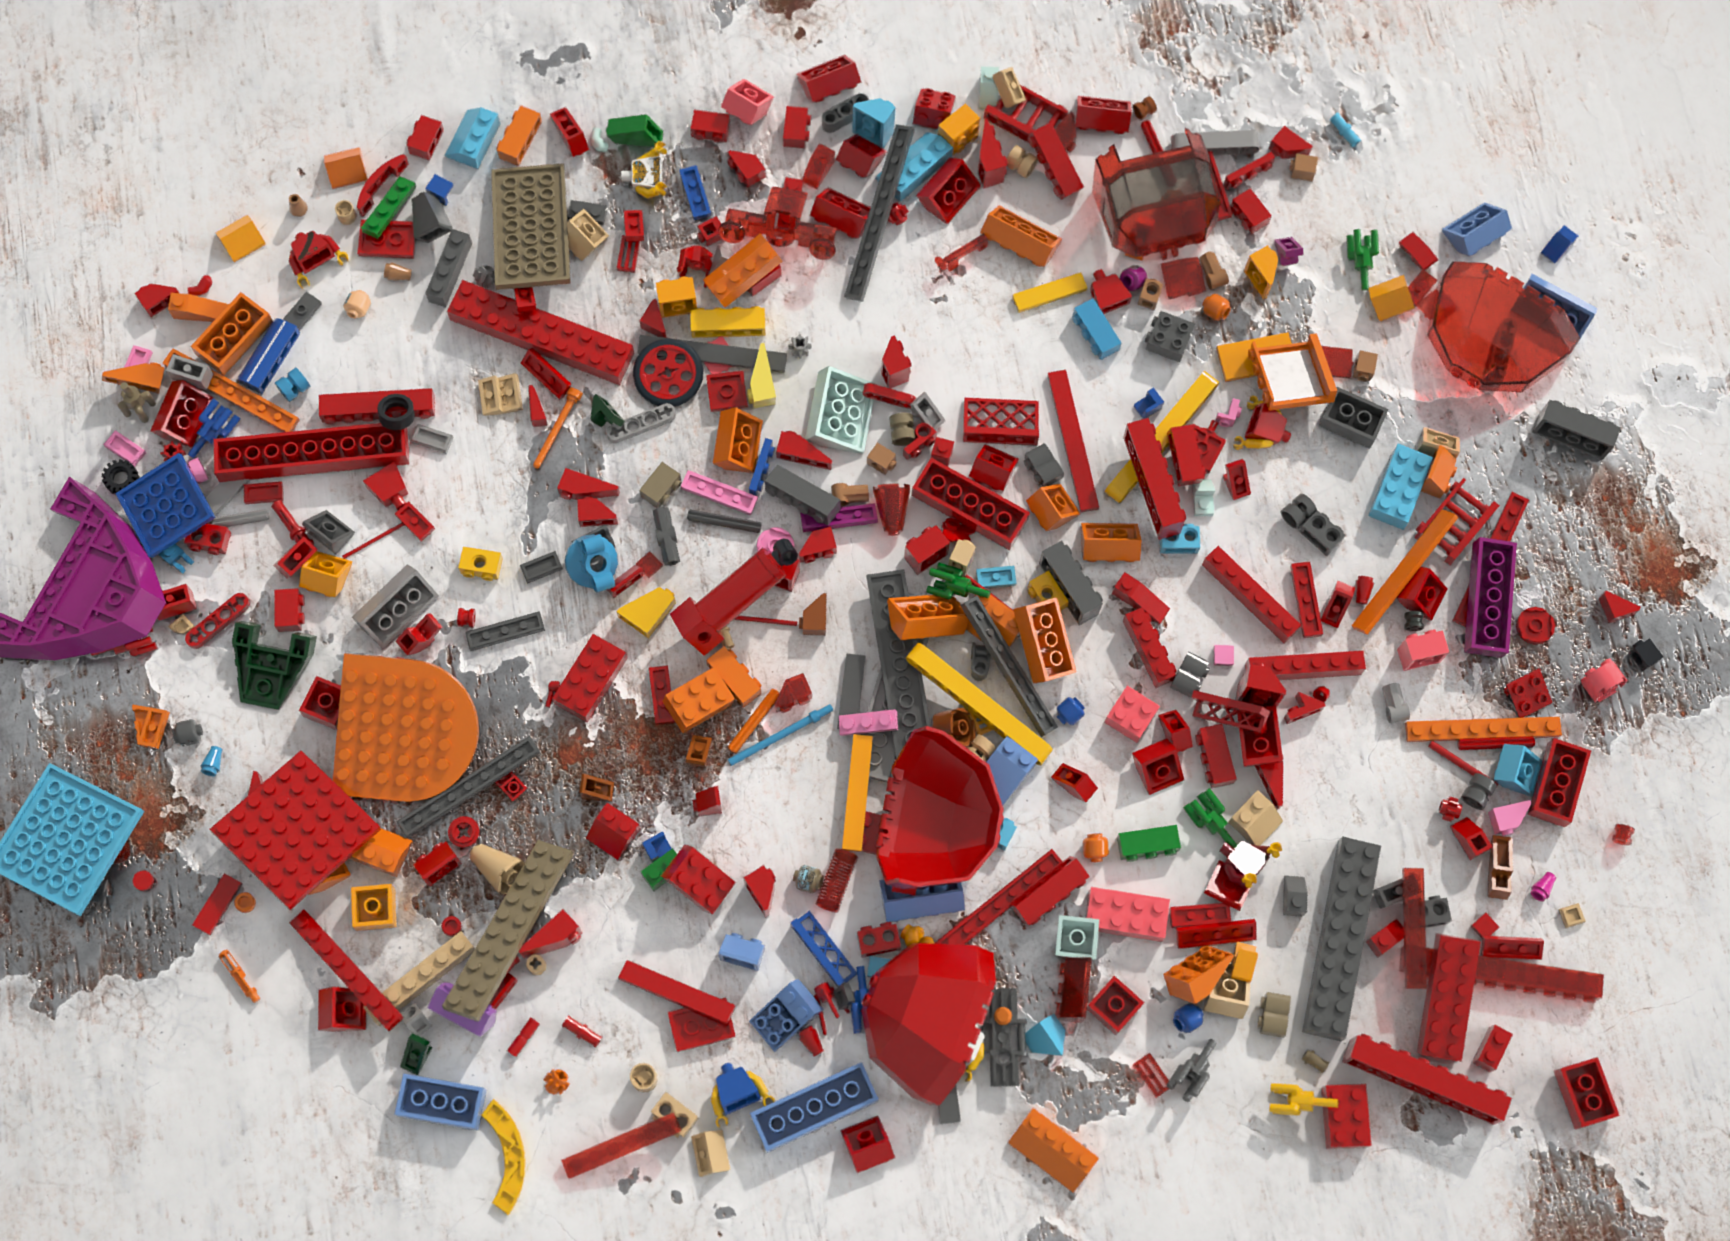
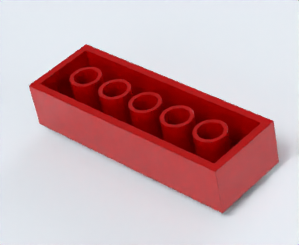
M1149 418L1127 423L1123 439L1156 534L1160 540L1180 534L1186 520V514L1184 509L1180 508L1178 492L1174 491L1173 477L1171 474H1168L1167 460L1165 457H1162L1160 452L1162 451L1161 443L1159 440H1156L1154 435L1156 434L1155 426L1153 423H1150Z
M932 457L912 487L911 496L950 518L958 520L961 524L1009 551L1027 523L1030 514L1029 511Z
M1436 933L1417 1047L1419 1054L1462 1062L1480 941Z

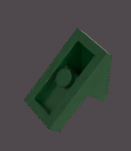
M597 394L593 396L591 422L600 427H603L606 422L611 425L615 423L621 427L625 420L611 404Z
M412 1033L408 1038L400 1067L419 1075L432 1050V1047L429 1045L430 1041Z

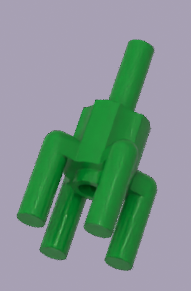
M1354 229L1353 235L1346 236L1347 256L1349 260H1354L1355 269L1361 271L1362 291L1369 290L1368 270L1373 269V256L1379 254L1378 230H1371V236H1364V246H1361V230Z
M939 562L937 569L931 568L929 571L930 576L943 579L945 582L935 580L934 587L928 586L926 593L951 599L953 594L967 597L968 593L989 598L991 592L972 586L971 579L962 577V569Z
M1210 788L1197 796L1206 808L1205 811L1196 799L1183 807L1198 828L1206 826L1212 835L1218 832L1222 839L1234 849L1238 846L1224 828L1228 824L1221 815L1225 811V807Z

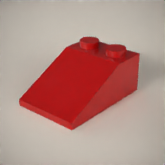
M1276 706L1264 707L1270 713L1263 734L1239 728L1244 767L1283 762ZM1239 712L1237 714L1238 722L1245 719L1242 713ZM1255 717L1250 720L1253 727H1259L1261 717Z
M562 909L522 945L519 953L524 959H528L532 955H541L565 948L570 944H576L581 939L580 935L583 932L578 924Z

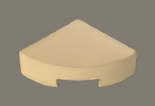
M182 614L168 627L175 633L187 634L195 626Z

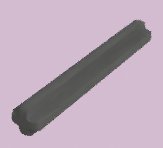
M692 509L687 514V519L690 521L760 533L762 523L758 521Z

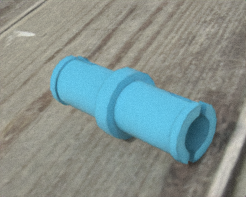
M1339 113L1330 118V122L1339 130V135L1344 136L1351 147L1356 146L1361 141L1351 129L1352 126L1347 124Z

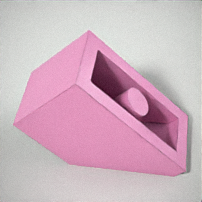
M1531 800L1493 808L1488 812L1495 835L1502 834V836H1508L1513 834V831L1520 826L1532 804Z

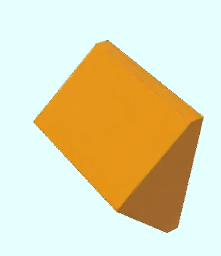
M248 215L215 233L233 262L266 245L254 222Z
M1404 275L1369 287L1370 299L1379 321L1415 309Z

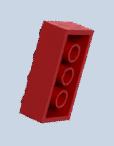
M592 634L552 698L554 704L588 723L628 659L626 652Z
M1556 738L1548 742L1532 796V804L1527 815L1562 827L1571 824L1592 750Z

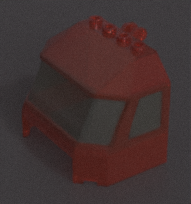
M1185 128L1190 145L1120 161L1116 147L1113 144L1109 147L1108 153L1104 156L1099 155L1095 159L1092 193L1112 247L1133 257L1148 256L1149 254L1160 252L1162 260L1167 259V250L1171 249L1173 257H1178V248L1206 241L1217 223L1221 200L1210 157L1201 134H1193L1190 129Z

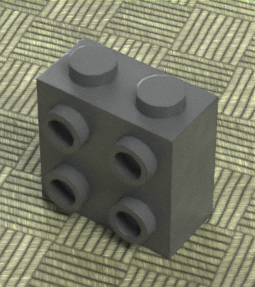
M1160 311L1159 316H1154L1151 326L1154 327L1152 333L1148 331L1144 342L1147 343L1145 350L1181 362L1195 323Z

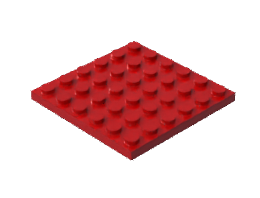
M301 750L210 828V831L289 910L295 907L381 830L380 826Z

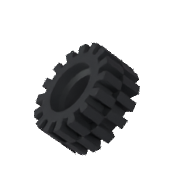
M119 459V462L113 460L112 465L108 463L107 466L109 468L104 467L103 471L105 474L102 473V482L112 494L119 492L140 478L136 468L129 461L125 460L124 462L122 459ZM126 472L128 478L124 483L117 484L114 482V477L117 473Z

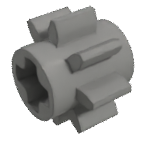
M481 265V267L475 268L473 277L476 280L475 283L484 288L495 284V270L488 265Z
M801 334L796 338L791 337L793 344H788V348L792 350V356L797 355L800 359L804 355L808 356V349L812 348V344L808 343V337L804 338Z

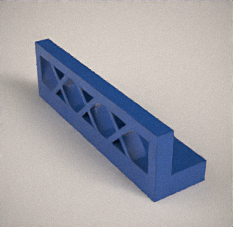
M810 911L799 919L796 918L790 922L792 929L837 987L842 983H847L857 975L856 970ZM808 917L814 923L813 931L806 930L801 924ZM814 934L824 936L826 939L825 947L816 944ZM826 950L837 953V962H830L826 957ZM838 967H847L851 974L843 979L838 972Z

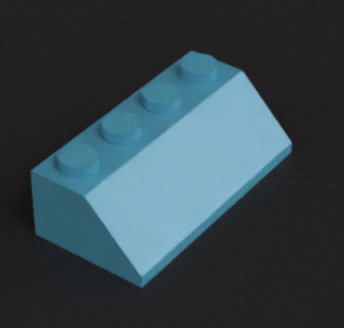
M926 132L910 146L895 194V198L899 202L935 173L950 157L952 158L953 147L941 135ZM881 172L877 176H875V179L878 182L881 176Z

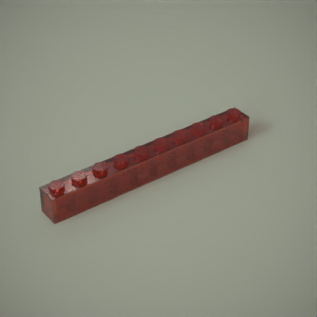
M1405 944L1401 947L1399 971L1405 972L1407 976L1425 975L1424 978L1428 979L1433 949ZM1479 956L1474 985L1481 983L1486 988L1501 986L1506 991L1521 989L1526 994L1541 992L1546 997L1560 995L1566 1000L1580 998L1583 999V1002L1595 1003L1603 997L1604 974Z

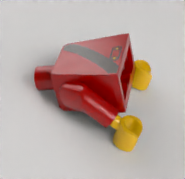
M314 231L306 234L300 232L295 236V241L291 243L293 250L290 251L289 264L294 275H297V283L301 288H303L301 286L302 280H306L307 284L310 285V281L302 273L306 274L335 257L334 253L337 255L338 264L343 266V262L340 260L341 257H345L348 261L347 253L341 252L340 247L328 235L317 234Z

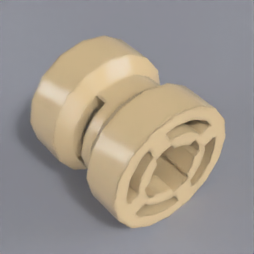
M342 200L336 204L335 212L339 221L345 225L352 224L356 220V212L352 203Z

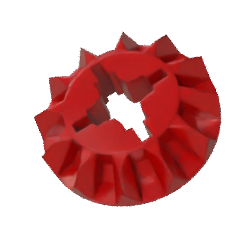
M458 817L451 822L448 828V837L454 845L460 848L470 847L476 843L480 836L479 826L470 817ZM458 827L464 830L466 828H469L467 832L470 837H466L465 835L460 837L461 832L458 829Z

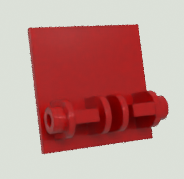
M1540 668L1506 684V688L1503 689L1506 695L1511 696L1519 718H1523L1553 703Z

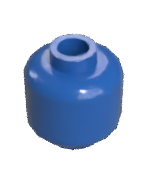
M1067 697L1057 706L1056 710L1059 714L1056 717L1064 725L1068 723L1073 726L1085 715V707L1076 697Z
M1185 1004L1175 1011L1173 1023L1179 1031L1191 1033L1203 1024V1011L1194 1004Z

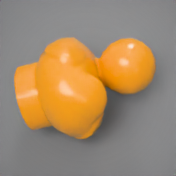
M907 924L900 935L904 939L906 946L914 943L934 944L932 937H924V929L920 926Z

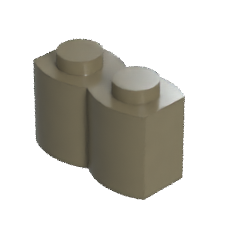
M1267 992L1265 997L1261 996L1260 1008L1263 1009L1262 1016L1258 1017L1257 1022L1260 1034L1282 1038L1286 1036L1291 996Z

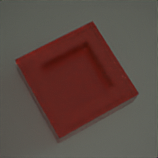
M650 551L636 563L637 566L643 569V573L648 578L663 567V564Z

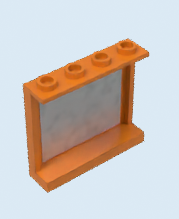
M1317 333L1310 334L1308 342L1257 348L1255 341H1252L1251 349L1248 350V358L1250 361L1252 360L1253 373L1258 377V387L1262 389L1263 402L1267 404L1269 411L1332 403L1335 401L1337 388Z

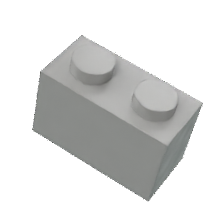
M174 354L166 369L172 380H184L204 390H207L213 376V372L208 365Z

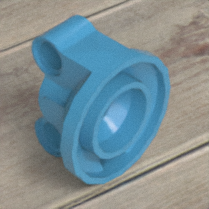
M600 534L583 535L574 540L568 547L565 556V569L569 577L578 585L594 589L596 593L615 587L613 576L617 569L618 558L613 544ZM601 555L603 565L600 570L593 571L590 567V561L594 556Z

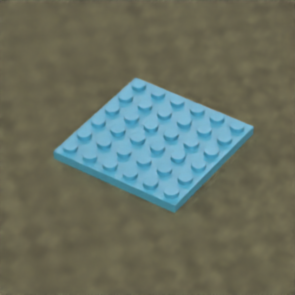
M49 763L0 841V875L81 916L145 811Z

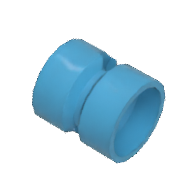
M296 367L287 373V378L282 377L275 382L276 387L288 402L298 396V392L303 393L311 387Z

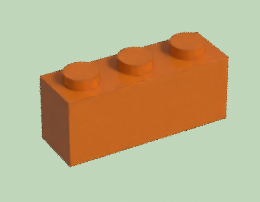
M520 105L518 111L514 112L510 126L506 127L502 141L498 142L496 147L499 159L516 166L520 165L542 123L539 112Z
M723 646L706 660L707 666L710 669L715 667L734 698L744 708L761 695L760 687L762 685L755 677L753 679L748 674L749 670L743 663H738L736 654L731 649L727 650Z

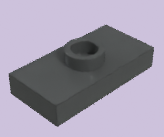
M306 291L283 320L297 326L300 331L322 303Z

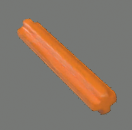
M772 688L728 745V749L732 753L736 754L780 697V693L776 689Z

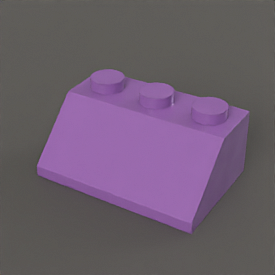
M448 982L440 984L433 994L427 1007L428 1009L480 1037L494 1026L497 1010L493 1009L490 1004L487 1006L479 1022L444 1010L442 1004L454 984Z

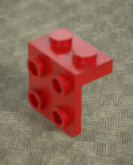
M931 88L921 89L915 105L912 124L938 129L939 124L951 115L956 96L949 92L934 91Z

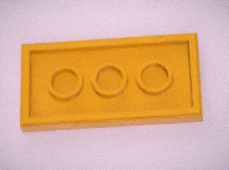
M1289 333L1217 346L1216 350L1225 382L1257 376L1253 373L1252 360L1250 361L1248 358V350L1251 349L1252 341H1255L1257 348L1292 344Z

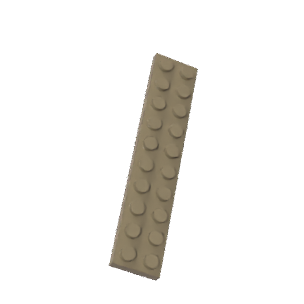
M540 840L536 842L525 861V865L522 866L442 1004L444 1010L477 1022L480 1021L574 855L572 850Z

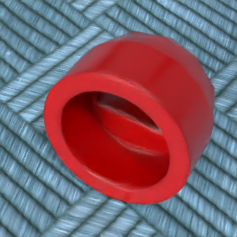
M1319 686L1314 690L1313 697L1325 702L1330 697V690L1325 686Z

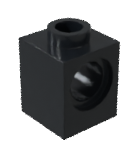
M1650 638L1645 642L1642 639L1632 645L1634 649L1629 652L1642 672L1663 658V655Z

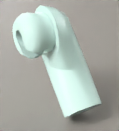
M593 128L591 145L599 152H606L609 146L608 143L600 138L602 130L600 128Z

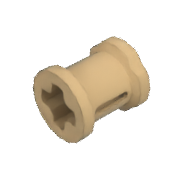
M532 955L528 958L526 965L533 975H541L546 970V962L541 956ZM535 961H538L541 965L535 970L532 965L535 964Z

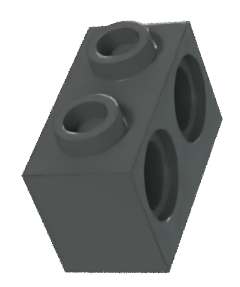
M1318 510L1299 530L1303 536L1326 556L1346 536L1339 526L1331 523L1328 516L1320 513ZM1312 523L1319 524L1321 528H1315ZM1327 536H1332L1335 541H1329Z
M1440 895L1429 897V900L1421 901V898L1409 900V903L1404 906L1408 929L1450 923L1452 919L1447 898H1441ZM1433 906L1440 908L1441 915L1434 913ZM1414 909L1421 911V918L1415 916Z

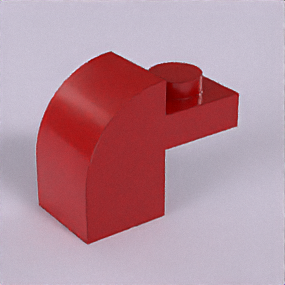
M429 613L415 627L406 628L395 642L406 655H413L421 652L435 641L434 637L443 627Z

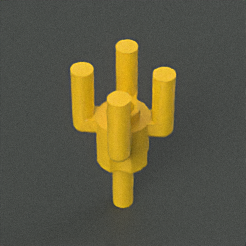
M1271 1083V1091H1274L1275 1094H1288V1105L1270 1103L1269 1111L1273 1112V1114L1299 1116L1302 1111L1313 1112L1314 1106L1338 1107V1099L1314 1098V1091H1303L1298 1085Z

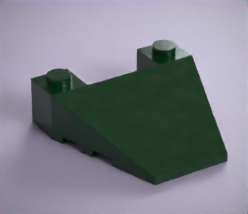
M245 621L235 622L232 646L235 652L234 660L235 666H237L240 702L279 710L313 657L317 636L300 632L293 633L289 650L258 644L260 624Z

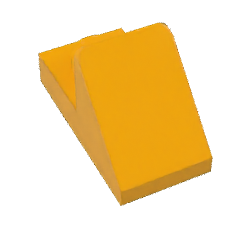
M1240 942L1236 943L1231 978L1251 983L1258 958L1256 946Z

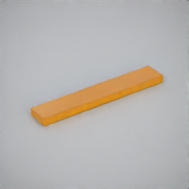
M853 734L842 850L862 852L873 736Z

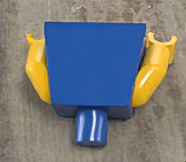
M726 1063L721 1066L723 1074L716 1078L717 1084L713 1087L711 1095L714 1114L718 1117L716 1119L717 1127L720 1128L718 1123L720 1118L725 1119L726 1126L728 1125V1118L723 1115L724 1112L725 1115H728L760 1101V1096L763 1097V1106H767L765 1103L767 1098L775 1102L774 1097L768 1095V1089L761 1077L751 1071H745L743 1067L734 1069L732 1063Z

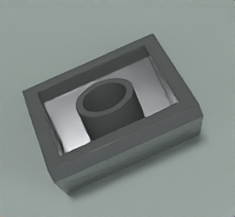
M327 510L302 523L308 534L335 555L355 533Z

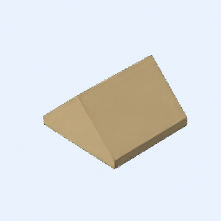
M1423 427L1417 451L1432 457L1441 445L1455 459L1460 453V438Z

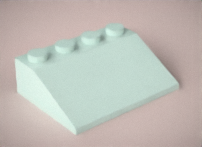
M831 366L818 371L805 440L823 447L863 454L874 399L867 398L862 393L864 385L872 382Z

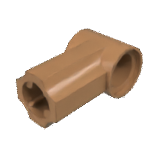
M1210 251L1200 256L1199 261L1206 274L1205 279L1210 290L1229 284L1227 272L1221 268L1214 252Z
M845 483L831 485V495L840 499L841 506H846L849 503L869 502L868 485L848 486Z

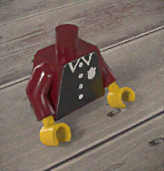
M1225 842L1219 850L1220 853L1227 857L1222 867L1230 882L1237 883L1244 890L1251 888L1252 883H1257L1256 876L1269 860V855L1272 854L1273 858H1278L1280 856L1279 851H1282V846L1278 842H1274L1270 846H1258L1241 842L1234 849Z

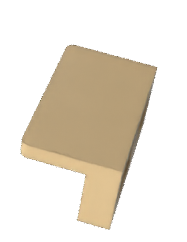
M722 1130L707 1131L691 1136L699 1177L730 1170Z

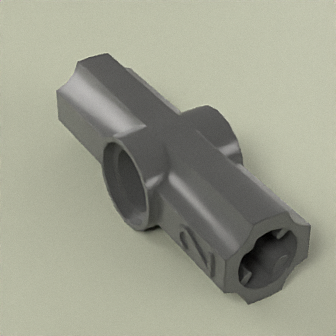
M659 507L653 510L658 545L661 547L664 565H676L680 562V557L676 544L678 542L675 528L672 526L669 508Z

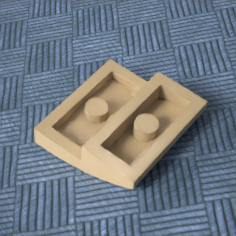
M516 373L499 378L494 375L478 380L484 416L523 410L519 378Z

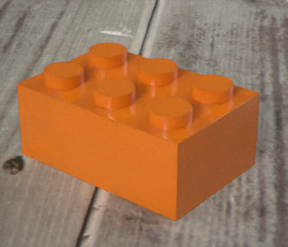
M715 667L666 694L662 702L681 732L685 733L730 707L735 698Z

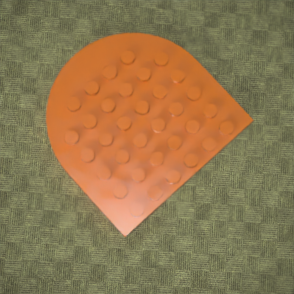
M345 653L343 658L333 781L348 796L393 801L428 799L456 783L470 766L479 739V722L476 708L464 686L443 668L425 661Z

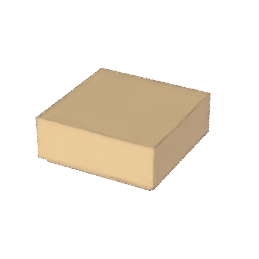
M1579 903L1559 909L1565 928L1586 922Z

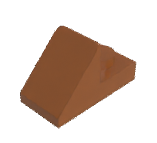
M692 736L685 761L687 765L707 768L712 738Z

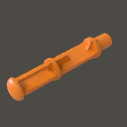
M223 950L218 955L219 959L245 995L250 997L253 1003L258 1002L261 998L256 993L257 989L255 987L250 988L244 980L246 974L230 951ZM227 954H230V956H231L232 959L235 961V963L237 964L238 967H235V966H234V964H233L232 961L229 959V957L227 956ZM224 957L229 966L232 968V971L229 970V968L226 966V964L221 958Z

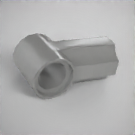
M1391 683L1383 686L1382 690L1387 705L1386 716L1388 722L1409 720L1410 711L1407 703H1404L1400 684Z

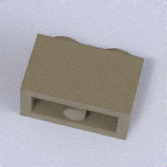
M661 462L639 490L640 497L656 508L661 507V505L664 506L670 499L669 495L673 490L676 491L682 483L680 473L664 462Z

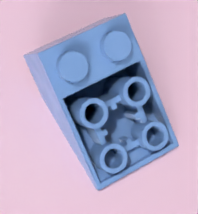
M797 979L783 988L749 1022L775 1052L824 1009L803 983Z

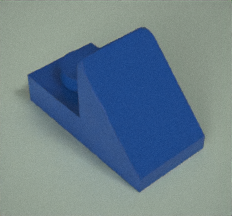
M1564 225L1551 238L1541 251V254L1553 263H1556L1578 238V235Z

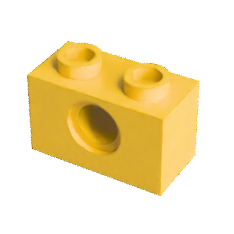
M463 546L458 569L464 577L474 578V576H477L486 581L498 580L503 557L501 552ZM479 562L485 563L482 568L476 567Z
M1049 570L1029 581L1027 592L1032 599L1035 598L1037 602L1057 598L1060 611L1067 608L1069 601ZM1048 592L1051 598H1044L1042 593Z

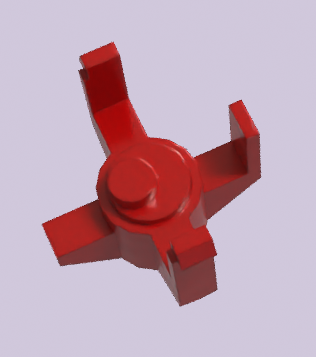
M699 245L682 249L680 251L678 267H676L677 272H680L679 277H686L689 266L693 270L705 272L706 278L711 269L712 261L710 258H712L713 254Z

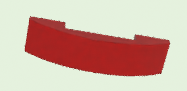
M402 154L390 159L369 177L360 192L357 202L360 216L364 217L374 205L372 196L389 176L393 174L398 178L409 165L406 155Z

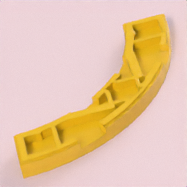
M492 1099L481 1116L493 1127L501 1141L505 1165L500 1189L492 1203L509 1215L516 1205L524 1183L526 1169L525 1150L515 1122L509 1113Z

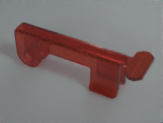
M983 233L945 256L944 259L937 256L934 261L941 270H946L948 267V271H952L959 267L958 260L976 249L983 251L988 246V238Z

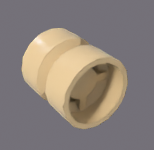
M1016 145L1007 156V167L1011 170L1017 169L1018 174L1028 178L1036 167L1038 159L1031 153L1026 154V150Z
M977 734L974 741H971V747H966L985 762H987L986 758L989 759L996 750L994 744L980 734Z
M639 1063L632 1068L630 1081L638 1091L649 1092L656 1087L658 1075L650 1064Z

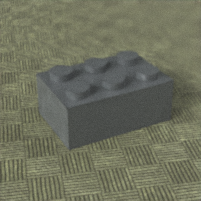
M1336 387L1335 401L1328 404L1319 427L1370 449L1389 409Z

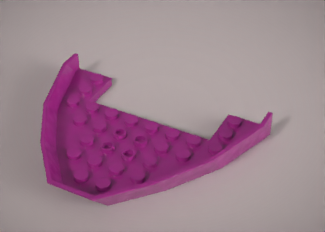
M68 477L50 510L80 524L24 621L21 622L0 613V658L55 661L103 652L147 637L166 604L154 566L132 527L93 490Z

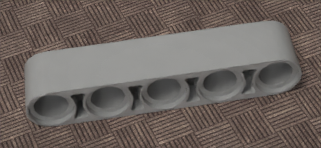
M1255 130L1176 133L1170 137L1172 155L1175 157H1189L1212 151L1213 155L1254 154L1260 150L1258 132Z

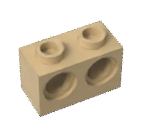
M667 1092L664 1093L651 1110V1113L654 1115L652 1119L661 1126L663 1123L669 1126L670 1129L668 1131L677 1138L679 1136L685 1138L699 1119L697 1115ZM664 1105L671 1107V1112L667 1116L660 1114V1109ZM681 1117L687 1119V1125L684 1128L676 1126V1121Z

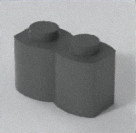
M1045 443L1025 453L1024 464L1028 470L1033 471L1035 474L1033 476L1034 480L1038 485H1042V487L1050 486L1064 477L1061 466Z
M1188 651L1170 688L1191 698L1193 691H1199L1202 686L1199 683L1201 677L1206 678L1210 670L1207 667L1209 661Z

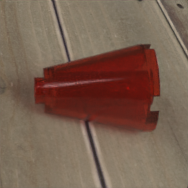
M899 484L878 485V488L873 486V493L883 530L888 532V536H897L899 532L903 531L911 490L909 484H904V487H899Z

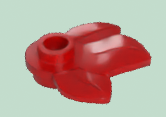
M947 518L942 523V533L949 542H957L958 539L971 541L969 535L975 533L974 530L960 524L954 518Z

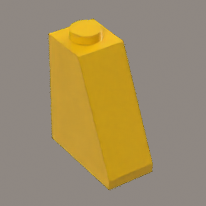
M658 587L619 608L616 611L617 616L649 639L676 604L675 594L667 588L664 590Z

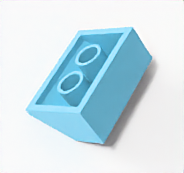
M881 98L855 103L853 105L852 132L884 148L894 133L896 107L890 101H884Z
M482 107L467 110L445 153V157L479 169L500 126L498 113Z

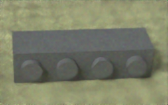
M454 229L450 232L426 290L428 302L442 307L447 306L472 245L469 234Z
M778 464L765 479V491L769 495L780 498L785 504L796 507L801 513L812 516L819 523L829 525L841 510L840 499Z

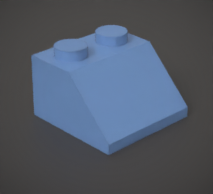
M736 933L726 934L719 951L720 960L758 971L765 950V945L762 944V941L753 938L748 941L742 939L743 936Z

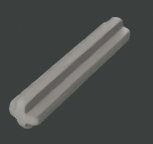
M267 509L216 517L212 520V524L230 527L269 520V512Z

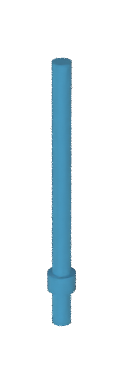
M829 704L818 711L810 712L807 717L729 758L730 765L732 766L812 722L820 721L821 717L834 711L832 706Z

